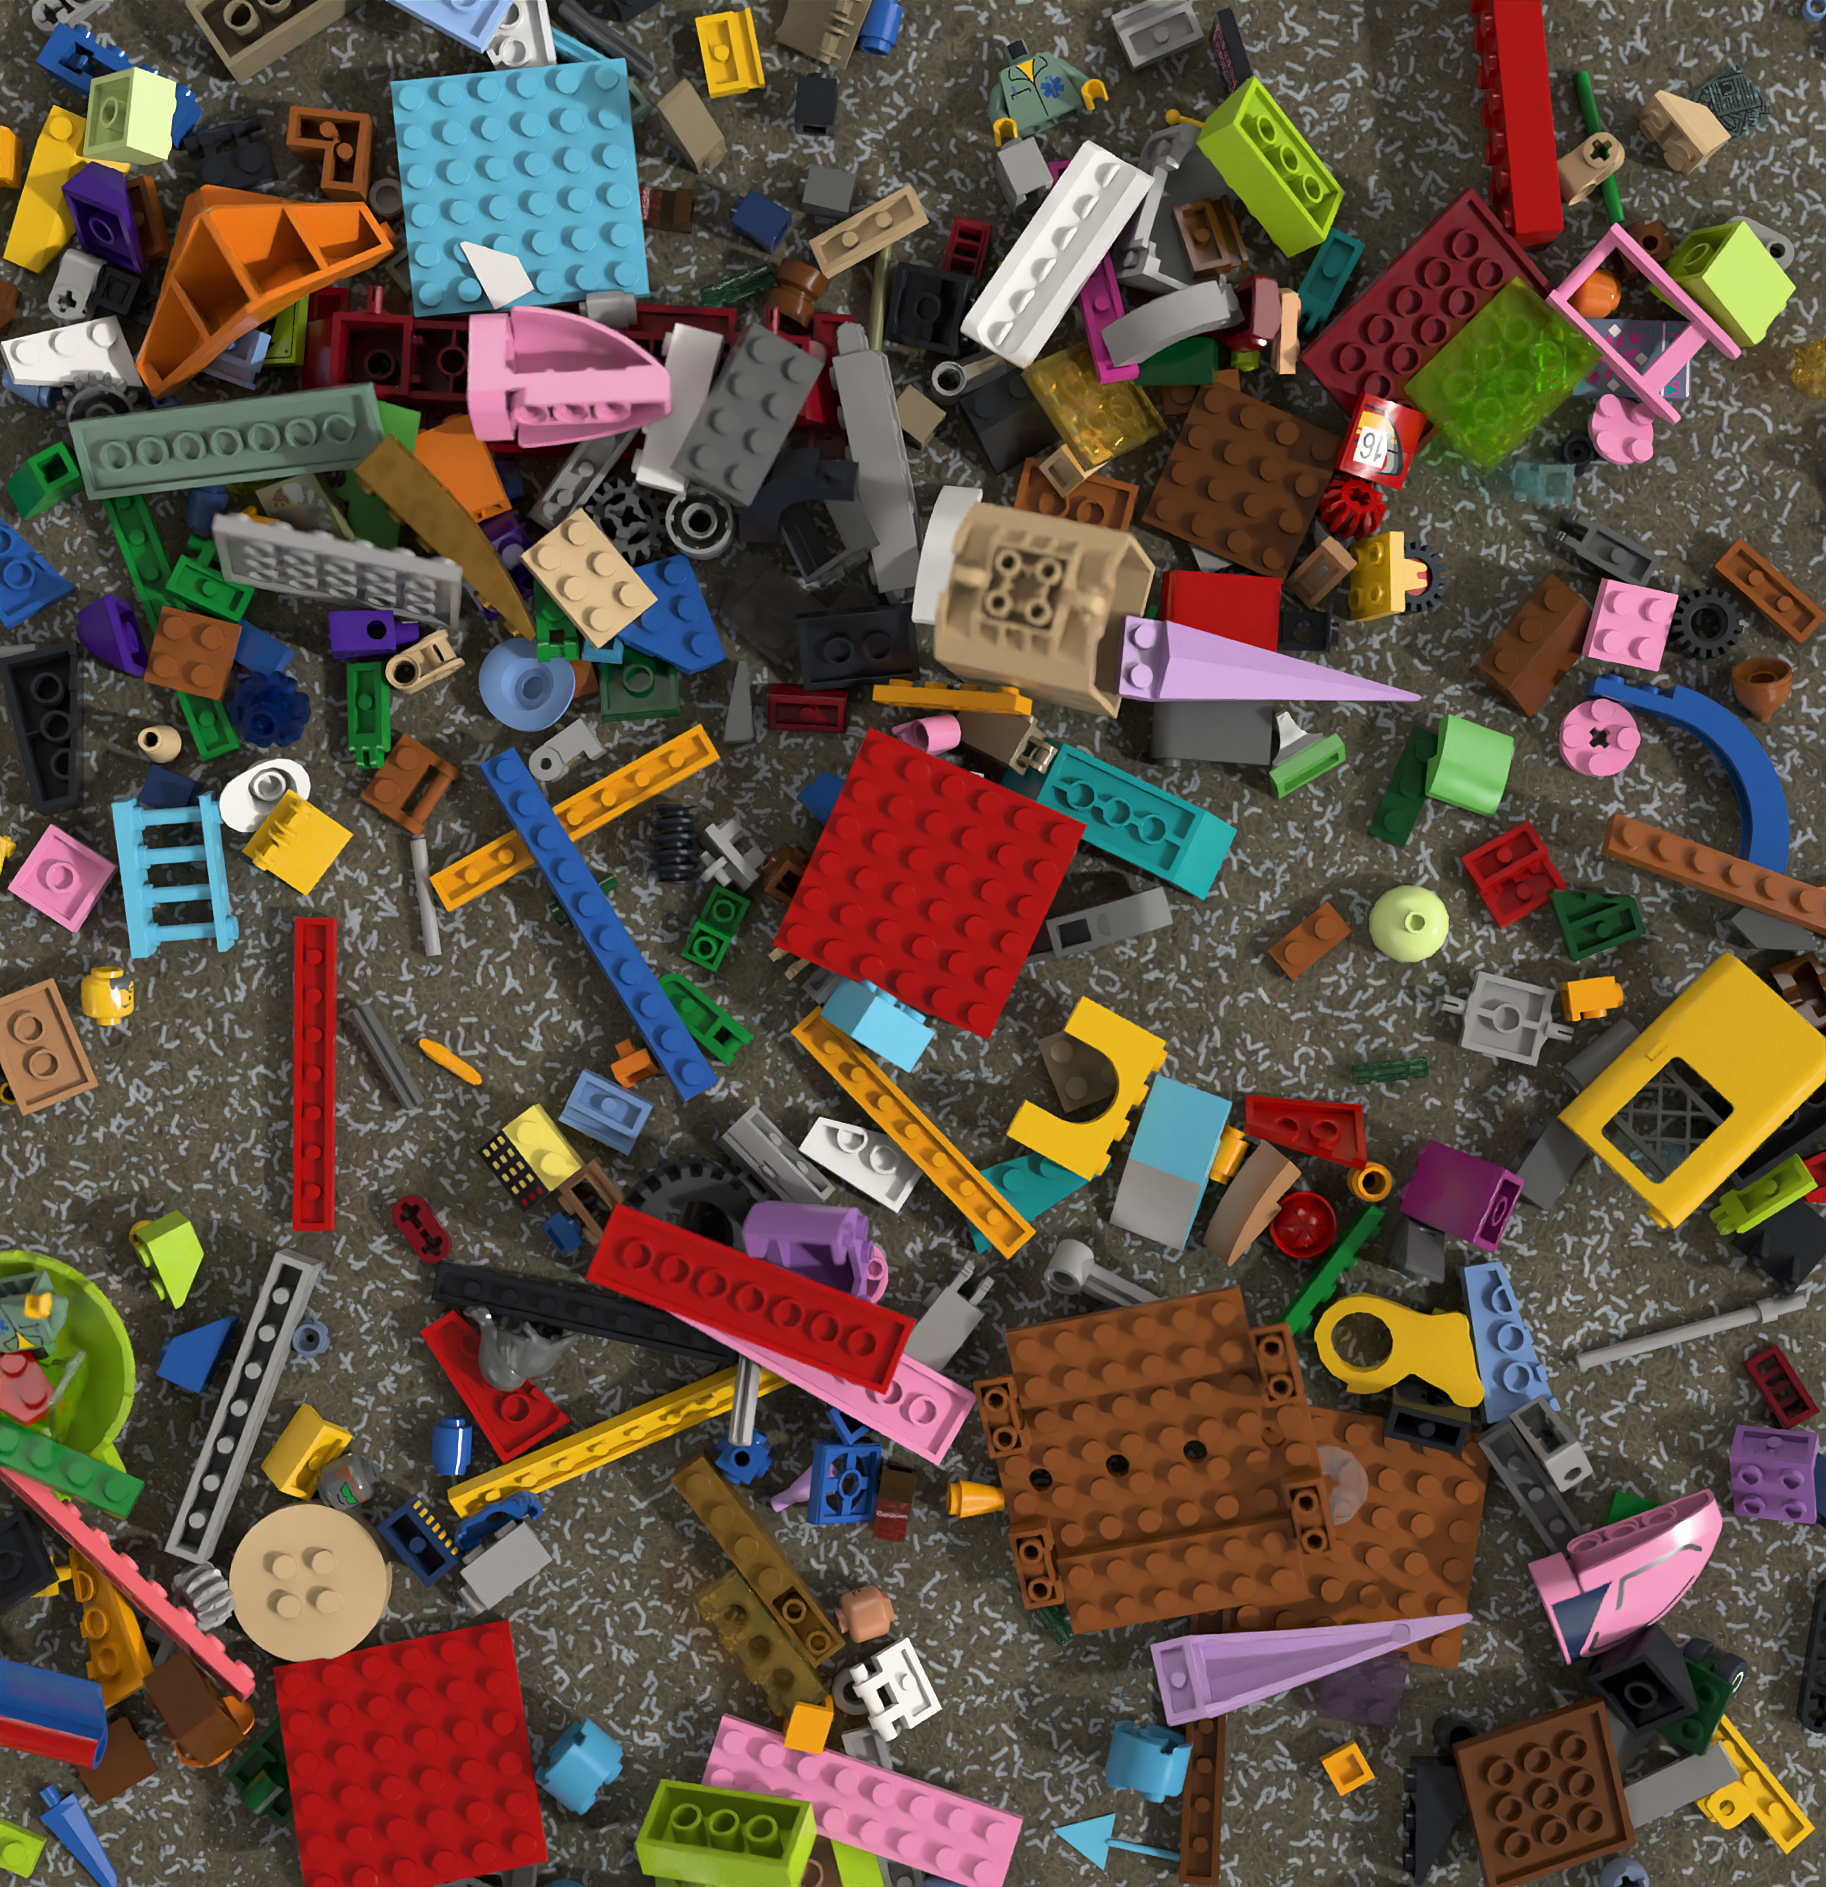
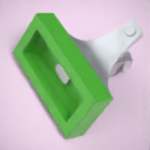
M1282 710L1272 717V729L1280 737V749L1276 758L1272 761L1269 778L1271 788L1279 799L1346 760L1345 745L1337 733L1329 735L1307 733L1296 725L1286 710Z

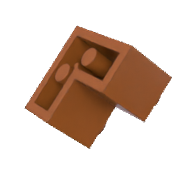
M291 105L286 145L297 159L324 161L321 189L330 201L365 202L366 205H369L368 196L371 189L378 131L370 115Z

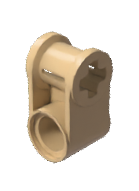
M1598 132L1590 136L1571 153L1557 161L1560 195L1568 206L1581 201L1598 184L1620 168L1625 159V150L1622 144L1611 134ZM1603 145L1608 148V154L1610 155L1605 161L1600 158L1601 155L1598 151Z
M442 629L426 636L416 645L391 658L386 666V676L388 681L398 691L411 694L461 669L465 662L462 658H457L447 640L448 632L446 629ZM437 648L442 654L444 661L440 659L438 653L436 652ZM404 665L414 666V678L408 683H399L396 678L399 668Z

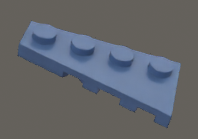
M1493 1260L1458 1266L1476 1371L1484 1386V1397L1479 1403L1482 1422L1492 1423L1501 1421L1506 1417L1509 1418L1510 1414L1541 1394L1554 1411L1561 1410L1556 1397L1552 1396L1546 1381L1548 1377L1543 1364L1539 1363L1531 1344L1534 1342L1529 1329L1524 1326L1518 1310L1520 1307L1502 1262Z

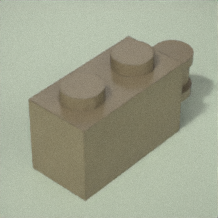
M960 711L956 718L961 732L959 743L962 746L1023 777L1028 768L1044 775L1052 758L1058 751L1050 744L1044 742L1047 736L1036 727L1038 720L1033 716Z

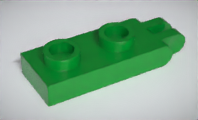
M385 662L347 664L348 746L350 753L356 755V766L358 769H368L370 766L373 769L382 768L384 766V752H389L391 748L389 681L386 676V666L388 663Z

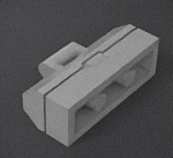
M755 1105L715 1142L743 1170L737 1178L750 1189L749 1192L759 1203H761V1200L771 1199L772 1201L821 1205L836 1189ZM750 1174L764 1187L766 1192L749 1176Z

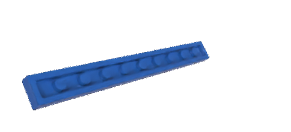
M512 747L479 765L478 770L682 1103L717 1083V1077L515 748Z

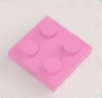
M1602 578L1582 655L1658 671L1679 595Z
M50 824L7 889L70 931L77 932L120 867L57 825Z

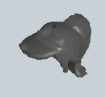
M468 1306L463 1311L465 1316L477 1321L481 1329L478 1352L481 1374L490 1386L499 1391L511 1392L521 1387L526 1379L548 1372L557 1362L558 1358L562 1356V1353L581 1339L580 1334L572 1333L561 1338L559 1335H552L551 1340H549L546 1334H541L530 1321L523 1323L522 1329L527 1336H522L520 1333L507 1332L497 1328L489 1310L485 1306Z

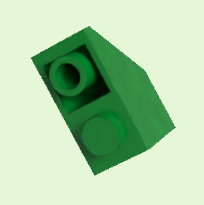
M62 441L27 459L5 485L24 521L85 489L76 452Z

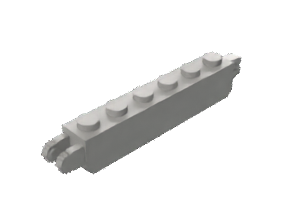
M845 322L836 331L839 338L837 342L840 356L832 358L834 367L829 368V375L834 391L839 390L842 406L837 407L838 420L841 429L847 430L850 444L845 446L846 460L849 462H859L860 475L856 495L879 542V545L871 550L873 562H869L870 579L873 585H878L879 593H886L889 604L913 602L924 540L888 358L879 350L869 349L868 339L865 336L866 331H864V327H861V324Z

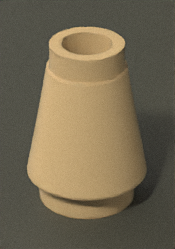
M160 724L146 728L138 736V743L147 757L157 763L172 761L181 750L180 735L169 725ZM157 736V737H158L157 744H156L155 746H153V744H155V743H153V740H154V738Z

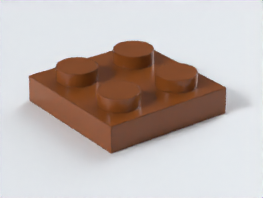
M163 605L143 681L223 702L242 626Z

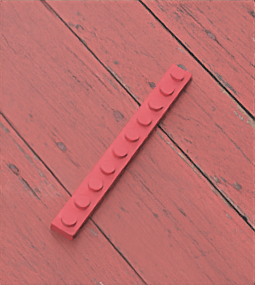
M0 1466V1479L234 1698L242 1704L252 1694L256 1685L252 1680L254 1677L253 1672L240 1660L233 1663L223 1653L225 1647L214 1635L208 1633L204 1636L194 1626L196 1620L185 1608L179 1606L175 1609L165 1599L167 1593L156 1581L150 1579L146 1582L136 1572L139 1568L127 1554L121 1552L117 1555L108 1546L110 1543L108 1537L98 1527L93 1525L89 1529L79 1519L81 1516L80 1511L69 1500L64 1499L60 1502L50 1492L52 1489Z

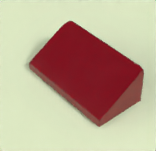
M771 683L768 693V730L845 734L848 688L804 691L803 684Z

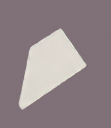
M466 241L460 243L495 310L534 290L518 257Z

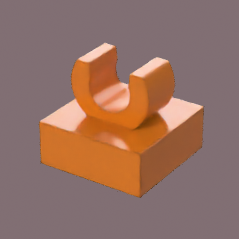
M630 1039L615 1045L621 1060L610 1066L615 1078L624 1088L627 1089L660 1073L655 1059L646 1048L637 1051Z

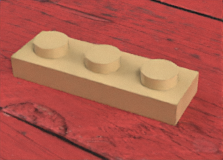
M909 184L808 242L822 273L829 279L929 223V220L915 189Z

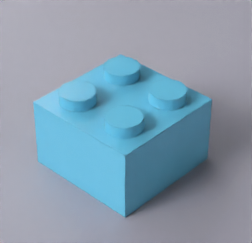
M843 976L819 1013L820 1016L850 1037L909 1073L935 1034V1032L922 1025L926 1017L865 978L861 983H858Z

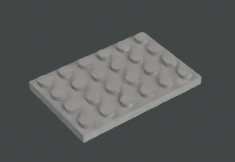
M229 513L227 517L216 514L212 530L224 581L361 610H393L394 617L413 621L418 620V622L458 630L461 615L462 567L455 566L456 564L452 560L442 557H433L431 560L417 558L411 551L400 548H393L391 552L375 549L373 544L363 540H351L350 543L334 540L332 535L321 531H310L309 534L293 531L291 526L279 522H270L268 525L254 523L251 518L237 513Z

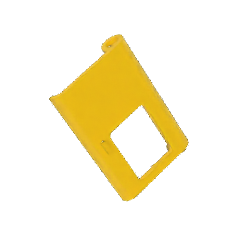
M1725 951L1581 1092L1557 1118L1645 1201L1649 1207L1645 1213L1658 1227L1664 1229L1668 1225L1675 1229L1826 1080V1038L1745 964L1731 953ZM1680 1058L1731 1104L1733 1113L1666 1180L1660 1184H1655L1602 1135L1601 1130L1671 1059Z

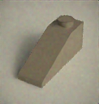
M684 78L656 107L666 142L699 175L705 168L710 171L722 161L725 156L723 151L726 149L724 136L691 83Z

